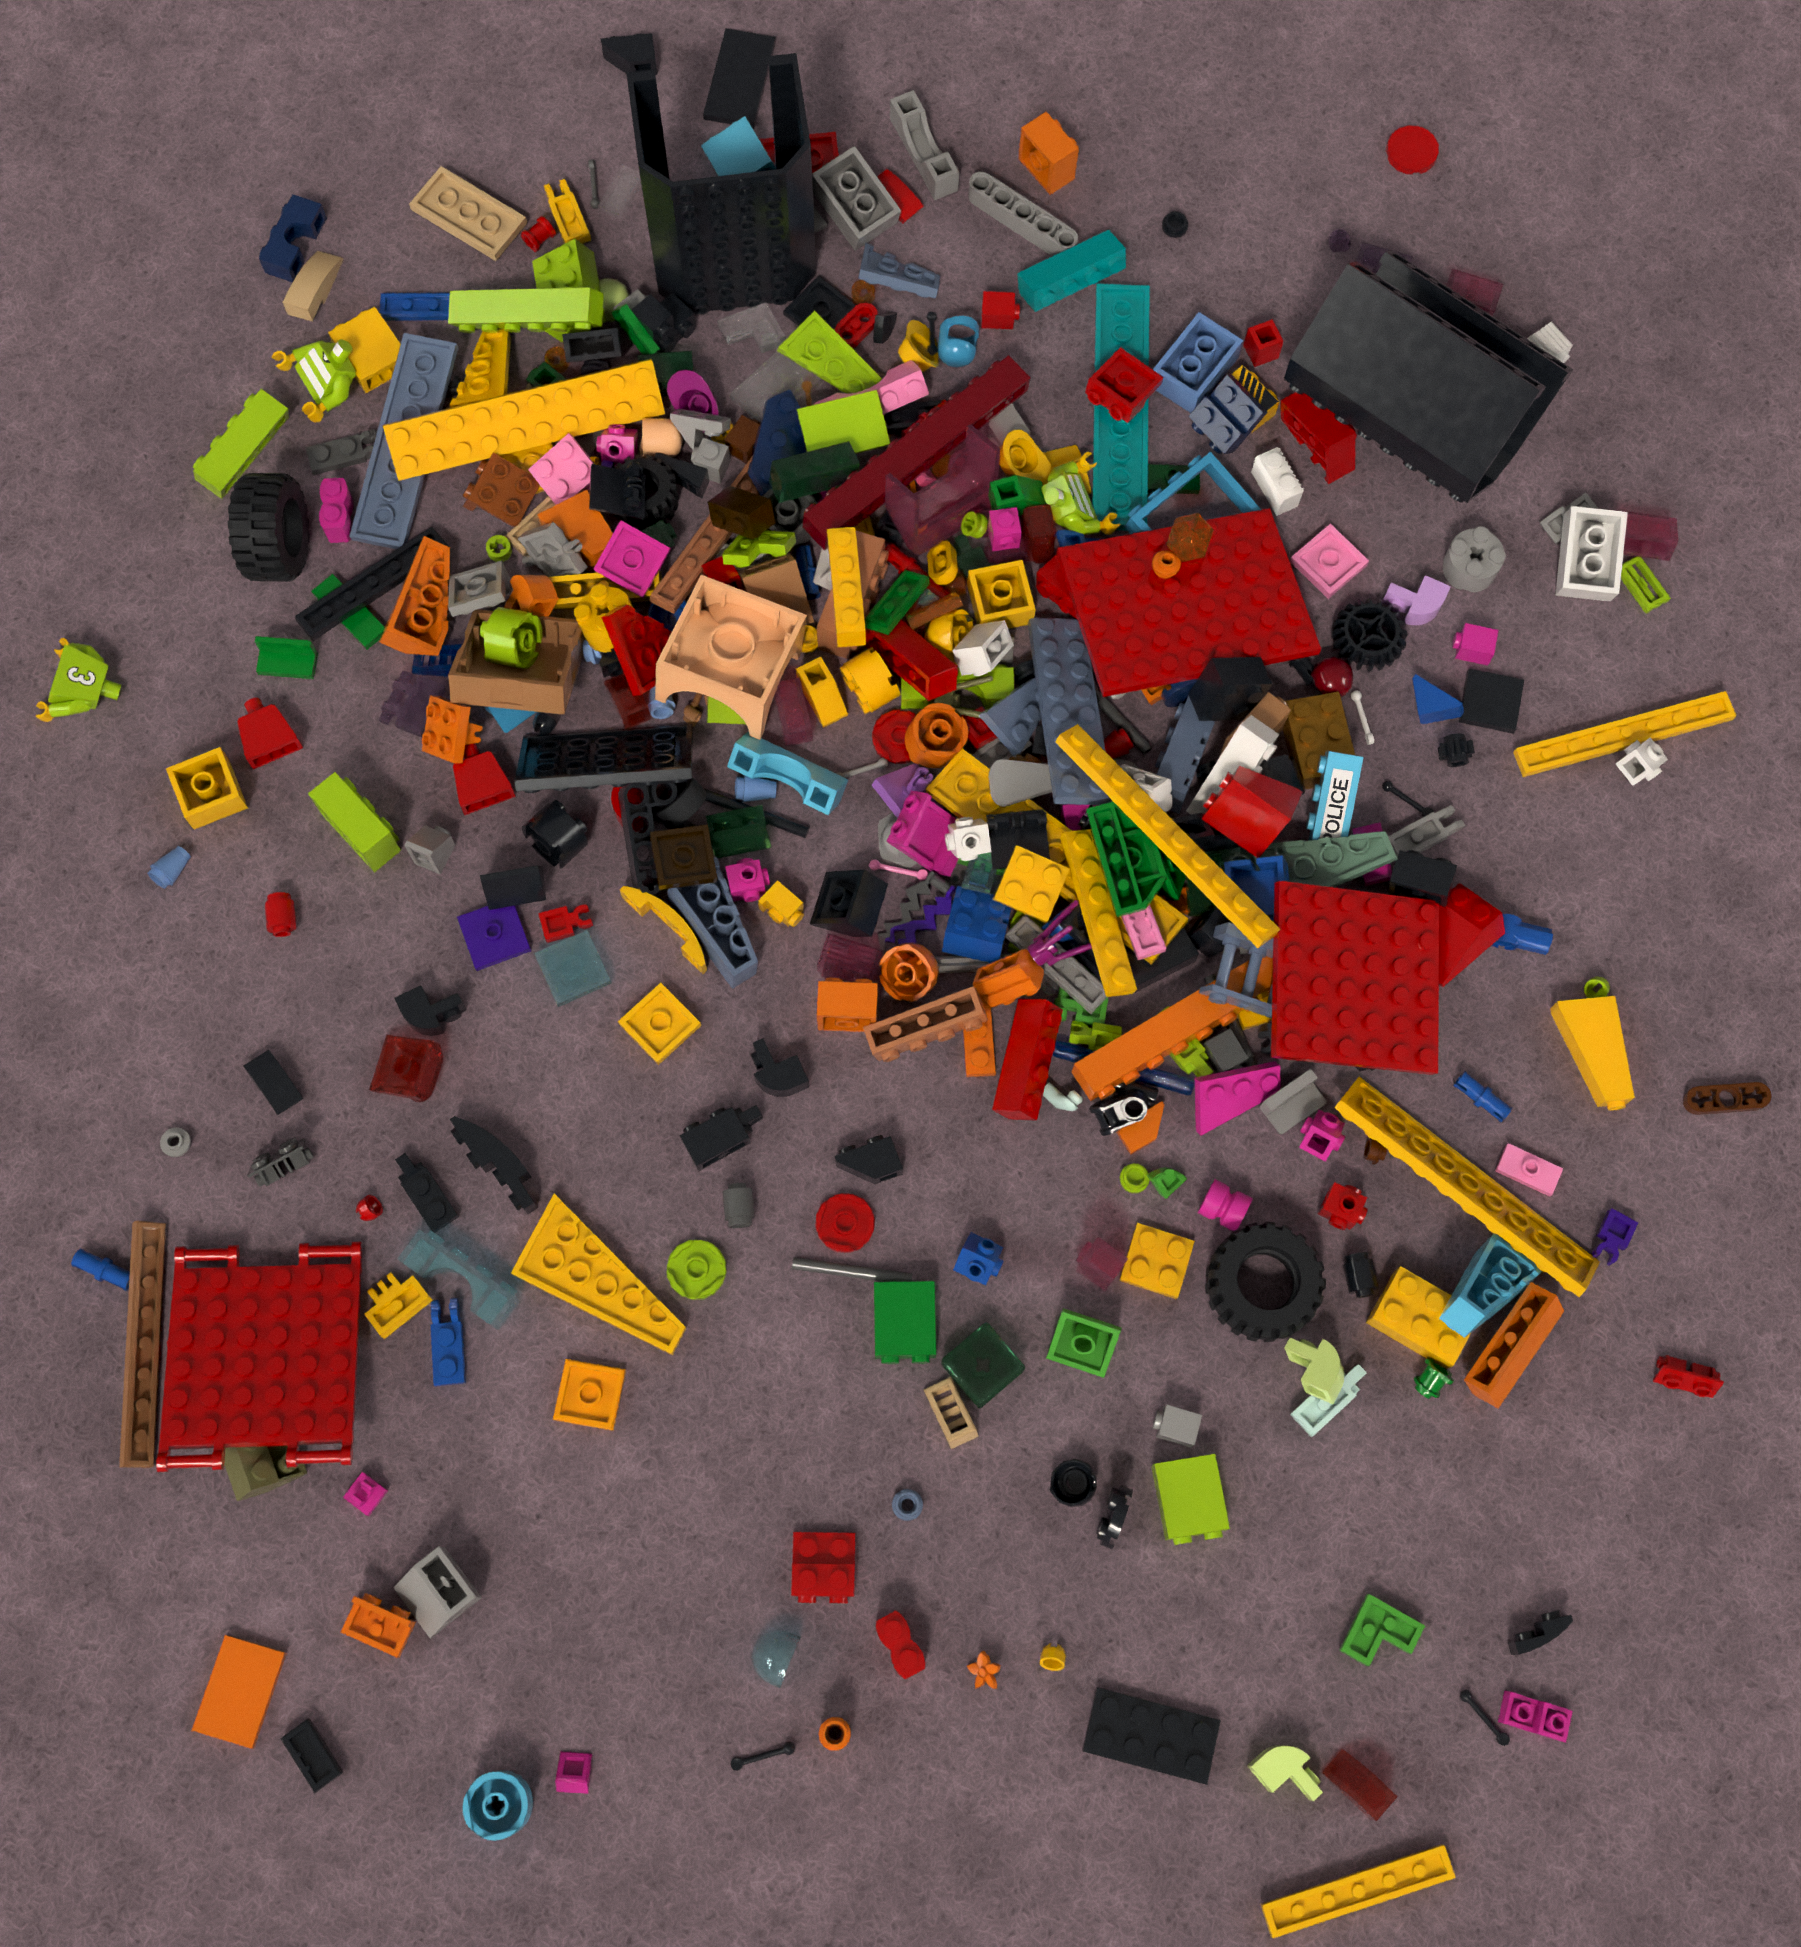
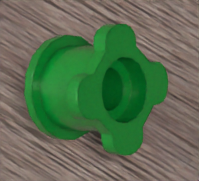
M1427 1357L1425 1363L1428 1366L1420 1376L1414 1377V1381L1417 1384L1415 1389L1428 1399L1431 1396L1439 1398V1391L1446 1383L1451 1385L1454 1382L1451 1378L1452 1373L1433 1359Z

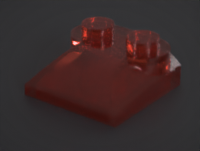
M386 1035L369 1090L376 1093L409 1098L418 1103L426 1101L434 1091L443 1063L441 1045L432 1040Z

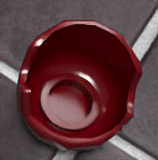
M1329 657L1322 659L1314 665L1315 668L1311 676L1314 678L1315 685L1322 694L1339 692L1340 697H1343L1349 692L1353 684V671L1344 660Z

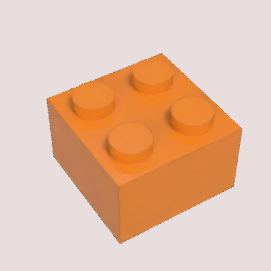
M1046 111L1021 127L1018 159L1049 195L1073 181L1077 166L1078 144L1062 130L1059 121L1053 119Z
M833 977L826 978L825 981H818V1030L864 1032L863 1027L877 1022L878 983H872L869 979L842 982V979Z

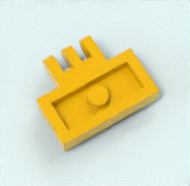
M390 1272L386 1276L389 1282L392 1283L391 1286L387 1287L382 1280L376 1283L382 1290L381 1294L378 1295L377 1291L372 1287L367 1290V1293L376 1305L364 1315L383 1339H386L433 1301L414 1276H411L401 1284L394 1274Z

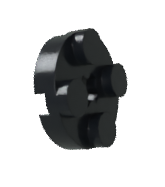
M1122 1485L1119 1489L1112 1487L1106 1504L1108 1505L1107 1509L1110 1510L1108 1518H1101L1096 1531L1100 1545L1113 1549L1114 1542L1110 1539H1118L1129 1505L1126 1504L1127 1499H1125V1496L1132 1498L1133 1489Z

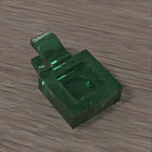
M960 534L954 537L955 543H953V546L959 555L957 556L958 569L967 583L968 570L991 565L980 546L972 549L966 535Z

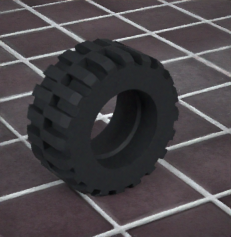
M248 473L240 477L233 486L234 491L231 492V502L228 505L229 545H231V554L236 561L237 569L241 571V575L250 581L290 582L296 579L305 567L310 536L308 534V509L304 501V493L300 490L301 486L288 474Z
M1257 1222L1248 1224L1245 1228H1238L1229 1237L1225 1238L1212 1255L1205 1275L1208 1277L1205 1290L1211 1299L1208 1303L1211 1310H1216L1219 1314L1217 1319L1221 1324H1228L1232 1328L1231 1332L1235 1335L1243 1334L1247 1336V1340L1255 1342L1258 1339H1262L1264 1342H1274L1279 1338L1285 1339L1311 1321L1316 1315V1310L1321 1306L1324 1299L1322 1291L1326 1288V1279L1322 1278V1272L1325 1270L1323 1262L1317 1261L1315 1256L1318 1254V1251L1314 1245L1309 1248L1304 1242L1307 1238L1301 1233L1298 1235L1291 1233V1227L1284 1224L1281 1228L1276 1227L1275 1222H1265L1263 1225H1258ZM1261 1254L1276 1258L1289 1271L1293 1289L1290 1298L1281 1307L1273 1310L1261 1309L1252 1305L1242 1295L1237 1282L1238 1271L1242 1263L1252 1256Z

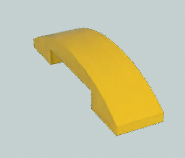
M623 886L620 889L622 898L642 917L651 909L686 942L681 947L683 956L702 974L707 971L704 955L695 934L674 909L659 898L647 892L642 893L639 889Z

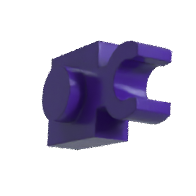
M1613 1208L1608 1210L1596 1234L1603 1242L1594 1248L1592 1256L1597 1258L1602 1253V1250H1605L1609 1254L1607 1265L1610 1266L1615 1263L1619 1257L1618 1249L1623 1251L1628 1247L1638 1222Z

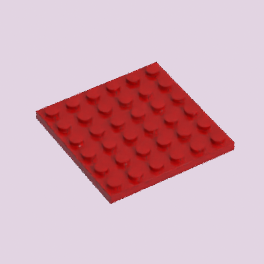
M1287 881L1274 883V923L1280 930L1273 937L1271 1058L1428 1075L1438 1074L1439 904L1434 900Z

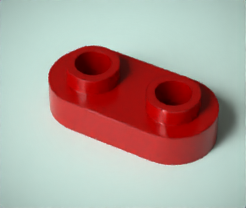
M870 303L856 305L835 326L834 331L852 349L855 348L874 329L875 316L878 315L876 307ZM866 317L869 321L862 322L860 319ZM850 335L852 338L844 339L843 336Z

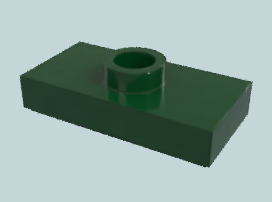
M1148 464V493H1153L1158 488L1162 490L1169 486L1167 482L1177 472L1180 471L1184 474L1189 470L1188 465ZM1200 473L1175 494H1199Z

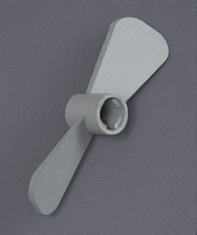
M999 759L990 768L988 775L990 794L993 801L999 806L1007 807L1052 792L1048 764ZM1114 760L1119 766L1126 764L1138 768L1134 763L1128 760Z

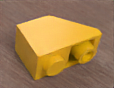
M821 656L796 668L797 683L823 728L848 716L836 682Z

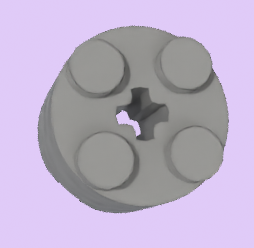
M1479 526L1460 532L1452 540L1444 556L1443 573L1445 578L1453 587L1459 590L1479 592L1488 588L1493 583L1506 558L1503 545L1486 527Z

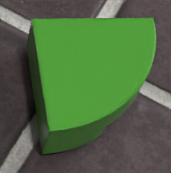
M1167 1167L1156 1169L1147 1175L1158 1193L1165 1199L1187 1180L1180 1172Z

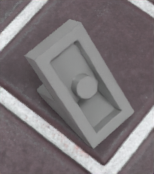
M678 409L670 413V420L692 450H694L695 446H700L703 433L708 436H720L730 429L731 418L685 409Z

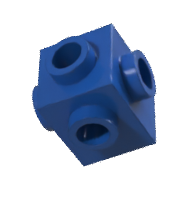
M971 1232L953 1270L974 1282H979L986 1286L990 1276L997 1277L1004 1261L999 1259L1004 1247L996 1244L991 1239L983 1238Z

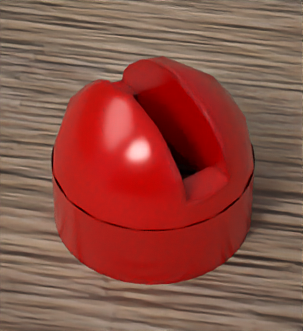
M367 1195L356 1205V1213H360L361 1220L372 1221L383 1213V1207L375 1196Z

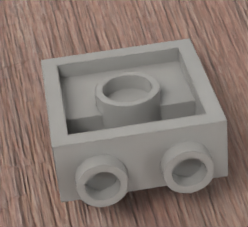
M502 560L450 576L448 609L452 617L470 614L474 610L488 606L494 607L505 601V595L510 594V576Z

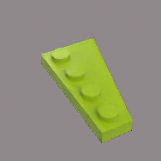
M815 311L776 350L845 394L866 390L882 380Z

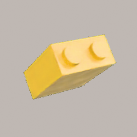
M376 307L362 311L357 317L337 325L328 332L332 343H337L338 340L342 339L352 346L353 350L348 359L356 370L355 379L365 394L392 379L401 344Z

